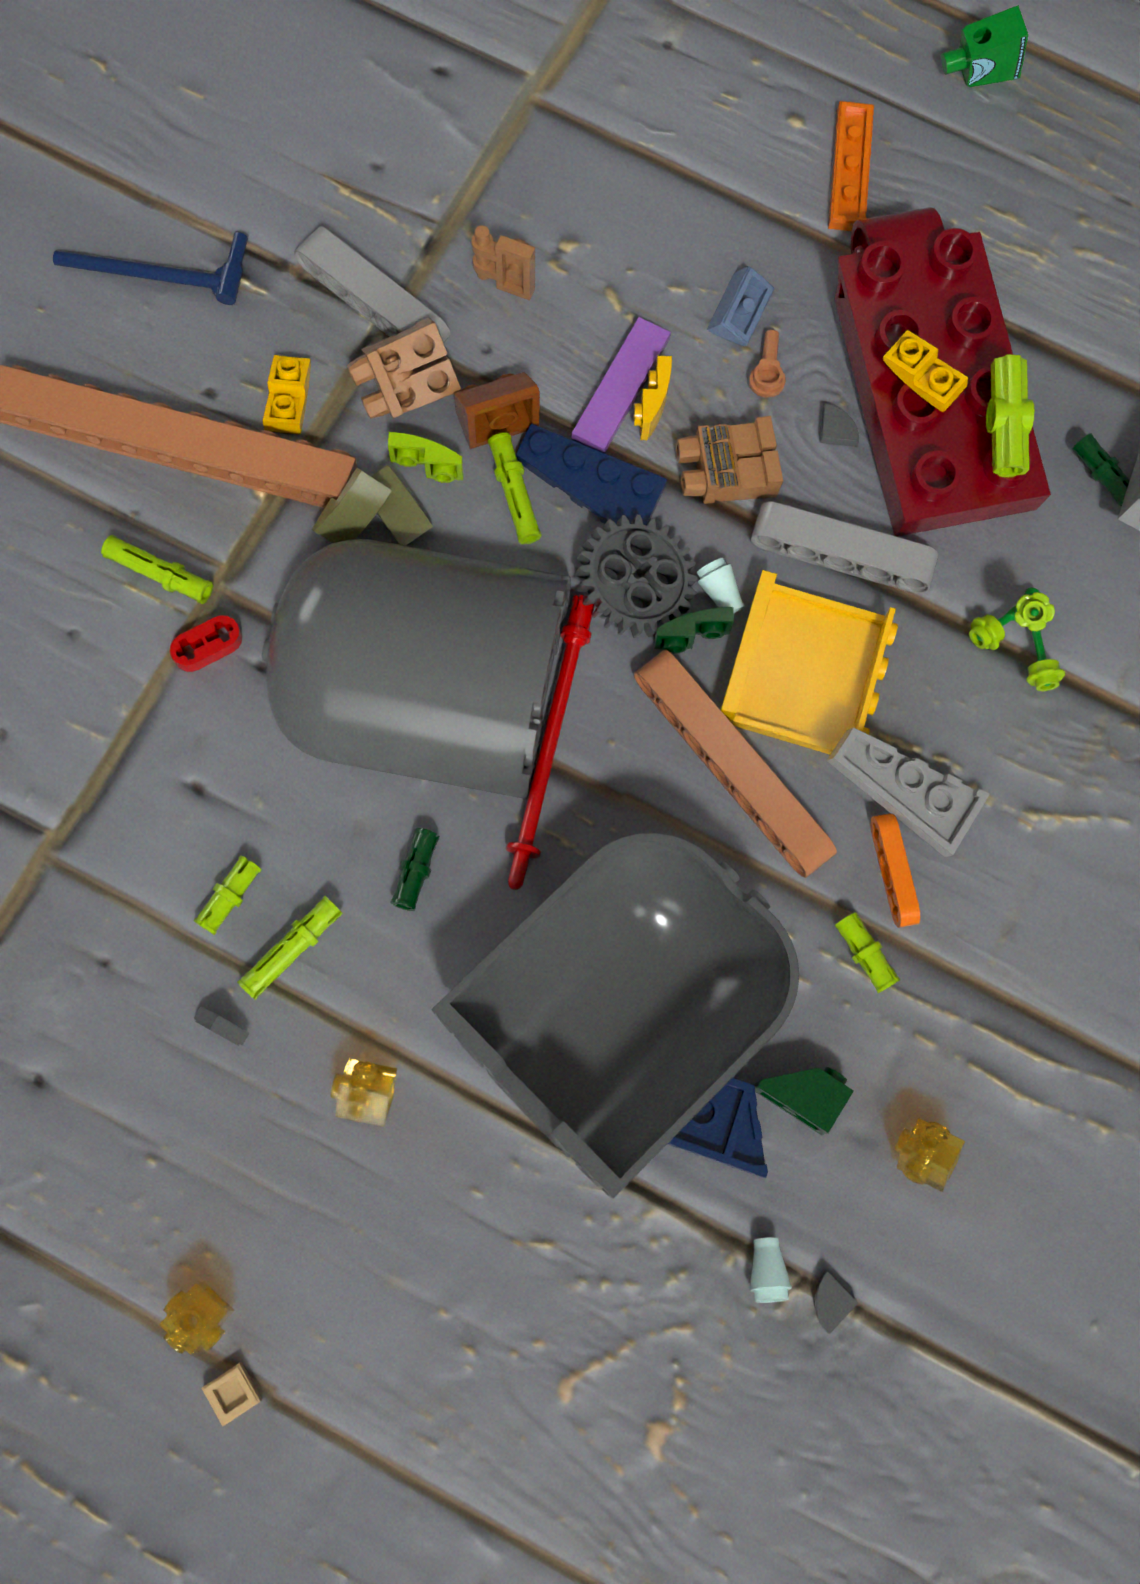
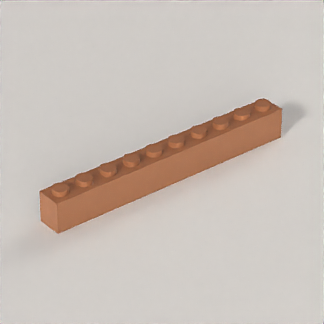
M0 365V423L322 508L326 507L331 497L335 500L338 499L352 474L358 468L356 458L340 449L328 451L317 448L314 444L305 440H296L294 442L282 439L271 431L261 430L256 432L248 430L233 421L221 423L210 420L198 412L192 411L187 414L175 411L170 406L160 402H154L153 404L141 402L126 393L114 395L103 392L100 388L91 384H82L80 386L69 383L57 375L48 374L47 376L34 374L19 365H12V367Z

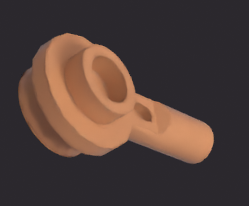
M776 330L765 332L763 357L759 364L751 371L749 377V386L752 391L758 396L765 398L779 395L783 391L786 382L780 362L777 361L779 332Z

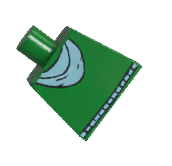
M1019 5L965 26L961 31L959 48L941 54L944 74L962 71L965 84L969 87L1019 79L1029 35Z

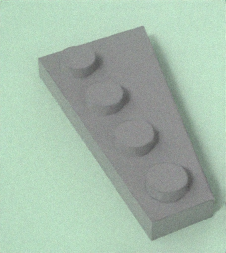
M856 728L846 730L827 759L828 763L887 811L894 814L898 820L944 857L954 855L990 795L979 788L974 790L962 784L961 779L950 774L943 775L929 768V764L920 759H911L897 752V748Z

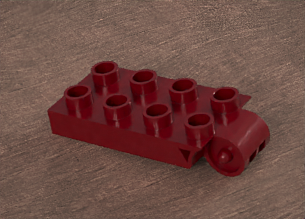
M932 207L856 220L851 232V254L838 256L839 275L835 303L894 536L898 537L1037 510L1051 495L1033 426L1029 433V471L1024 475L1014 477H999L998 474L993 473L992 433H988L986 429V412L991 399V363L995 358L1013 355L981 232L969 233L959 228L945 230L940 214ZM907 330L938 348V359L968 377L967 387L944 413L913 391L883 361V356Z

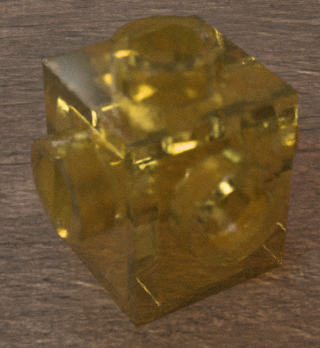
M349 1058L344 1073H336L331 1089V1098L337 1099L335 1117L384 1127L394 1098L397 1068Z
M918 1118L912 1131L904 1128L894 1149V1151L900 1153L897 1169L901 1170L905 1177L912 1182L921 1185L928 1184L943 1192L960 1159L965 1141L950 1134L949 1130L939 1123L926 1122Z
M203 1281L195 1283L186 1294L182 1290L179 1291L163 1309L167 1316L159 1325L167 1332L163 1337L165 1341L178 1353L183 1354L187 1351L191 1355L199 1352L202 1348L208 1352L225 1334L226 1331L221 1326L235 1310ZM193 1315H194V1316L196 1317V1319H197V1326H196V1327H195V1326L193 1325V1323H192V1316H193Z

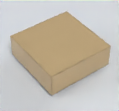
M242 1362L201 1388L222 1427L263 1400Z

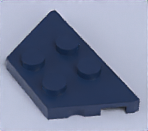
M732 1078L667 1145L765 1179L768 1169L764 1159L761 1140L763 1137L757 1115V1099L754 1085Z

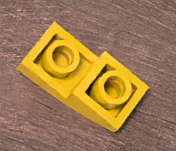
M907 330L883 356V361L913 391L944 413L967 387L968 377L938 359V348Z
M273 356L267 382L269 395L262 420L264 430L301 434L309 389L310 358Z
M657 356L655 370H649L648 389H643L641 403H634V426H640V440H648L662 416L668 394L672 356Z

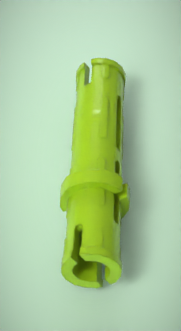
M498 433L488 439V445L496 465L494 474L496 480L502 484L518 536V542L522 545L531 544L538 541L542 534L539 531L522 477L525 470L523 464L517 461L511 435L509 433Z
M115 535L108 536L102 545V557L117 562L136 573L162 584V588L170 593L177 591L196 600L200 604L206 603L211 596L213 582L186 571L183 564L178 562L169 563L117 538Z
M324 896L300 921L296 919L291 924L293 928L237 983L256 1000L310 945L314 947L319 942L317 938L343 913Z

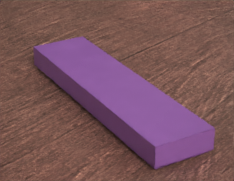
M638 317L572 431L571 439L602 453L606 452L645 384L649 370H653L657 362V356H661L669 342L670 331Z

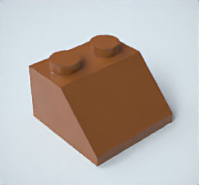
M525 372L515 375L505 374L493 382L480 386L469 385L463 388L462 391L454 393L456 414L470 449L488 444V439L498 433H509V435L514 436L527 432L531 424L539 427L540 391L537 384Z

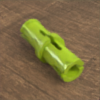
M240 855L239 860L223 882L215 884L212 889L215 893L193 920L214 936L234 906L239 908L242 904V895L258 873L262 871L259 866L252 861H248L242 855Z
M857 912L834 925L854 954L851 958L855 964L859 963L878 994L900 981V978L896 975L880 950L883 946L879 941H874Z

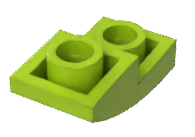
M389 432L388 450L391 462L405 467L424 464L426 478H433L437 482L449 483L454 480H463L462 456L453 450L419 436Z

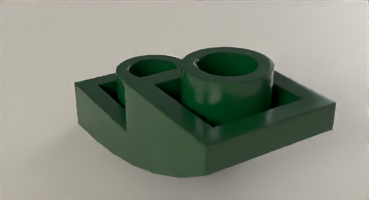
M734 607L700 610L665 623L657 628L654 649H665L672 654L682 653L687 649L693 648L696 635H701L705 639H718L724 635H729L734 623Z

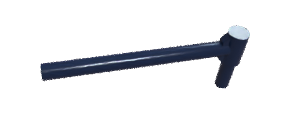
M240 232L234 233L228 260L222 267L216 270L215 274L57 250L53 254V263L63 267L211 288L219 302L233 305L236 302L243 273L241 265L248 237Z

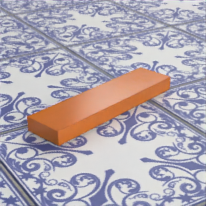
M839 102L828 229L852 231L856 220L866 218L874 114L873 104Z

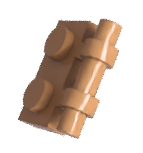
M484 225L476 227L471 244L472 250L475 253L472 259L473 269L477 273L478 278L481 280L489 278L496 280L497 289L530 301L535 290V247L530 246L521 239H511L500 235L498 242H495L489 233L488 227Z

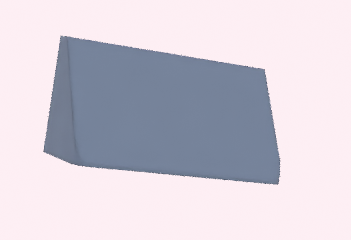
M750 266L737 271L732 276L707 330L738 345L747 346L775 287Z

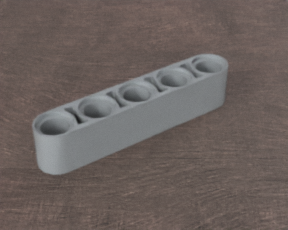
M318 227L294 251L296 260L306 272L389 337L415 326V323L426 318H430L435 322L443 343L450 337L451 333L448 326L437 314L326 228Z
M766 502L760 506L751 537V542L756 547L765 551L913 593H925L930 590L938 559V552L927 545L775 502Z

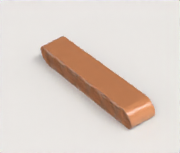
M664 649L633 673L637 684L800 876L807 878L837 853L836 847L828 835L669 651Z

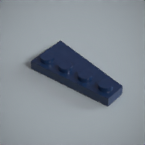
M533 424L530 425L516 453L517 461L521 462L525 468L553 488L558 487L570 496L571 501L581 508L584 506L600 517V522L603 524L611 519L617 525V521L622 515H625L631 524L636 515H640L643 525H646L651 520L667 483V479Z

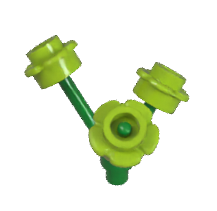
M1033 587L1026 589L1024 595L1018 599L1016 606L998 620L994 616L986 614L982 618H974L970 624L969 636L974 645L980 649L990 648L991 650H996L999 647V642L1005 638L1003 626L1010 621H1016L1021 627H1028L1032 631L1038 662L1028 667L1029 676L1026 678V681L1031 686H1035L1037 691H1049L1057 688L1060 685L1059 681L1066 674L1065 670L1060 669L1058 660L1046 659L1040 630L1046 627L1048 621H1052L1055 615V608L1053 604L1049 603V597Z

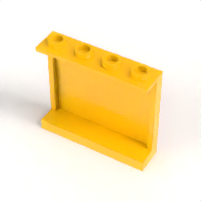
M762 570L720 710L735 727L831 755L846 730L856 728L868 735L870 733V728H866L864 725L867 714H874L880 693L874 692L877 679L883 680L887 670L889 658L883 657L886 645L892 646L897 633L898 624L892 622L896 609L890 607L885 616L775 584L777 574Z

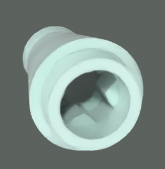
M719 558L696 572L700 578L698 584L718 607H734V613L745 607L741 600L731 564L727 565L724 558Z
M779 1238L755 1239L750 1292H754L755 1302L773 1303L789 1300L788 1290L792 1289L781 1254Z

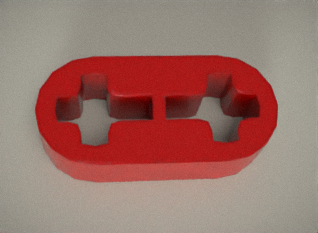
M220 615L178 635L170 645V654L180 669L187 672L197 671L237 650L242 643V632L238 623L233 618ZM225 628L229 632L230 639L223 642L221 638H218L219 633L217 631L219 629ZM188 645L195 649V657L190 660L184 655L183 650Z

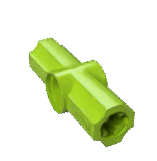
M1006 355L995 358L991 363V399L986 412V429L988 433H992L993 473L998 474L999 477H1014L1024 475L1029 471V433L1033 426L1035 409L1033 400L1028 399L1027 360L1023 359L1021 355Z

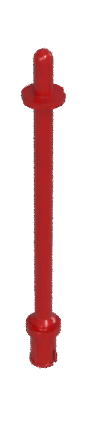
M577 595L573 596L567 625L563 626L561 630V637L566 646L518 841L509 842L506 846V850L514 854L508 878V885L513 890H518L523 886L529 858H538L541 854V851L533 846L580 649L585 644L590 643L592 635L589 628L596 606L595 604L583 605L584 600L588 597L584 595L579 597Z

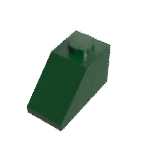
M818 1067L761 1079L754 1085L757 1094L820 1135L830 1132L854 1090L845 1085L847 1079L829 1067H826L824 1071Z

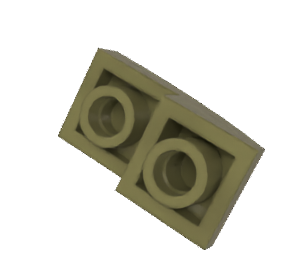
M389 465L371 476L392 490L376 515L381 518L399 545L406 546L433 527Z
M356 468L338 499L335 500L331 497L312 530L332 543L356 539L377 514L392 490Z

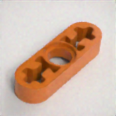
M891 813L872 816L871 833L893 921L898 928L919 924V903L897 818Z

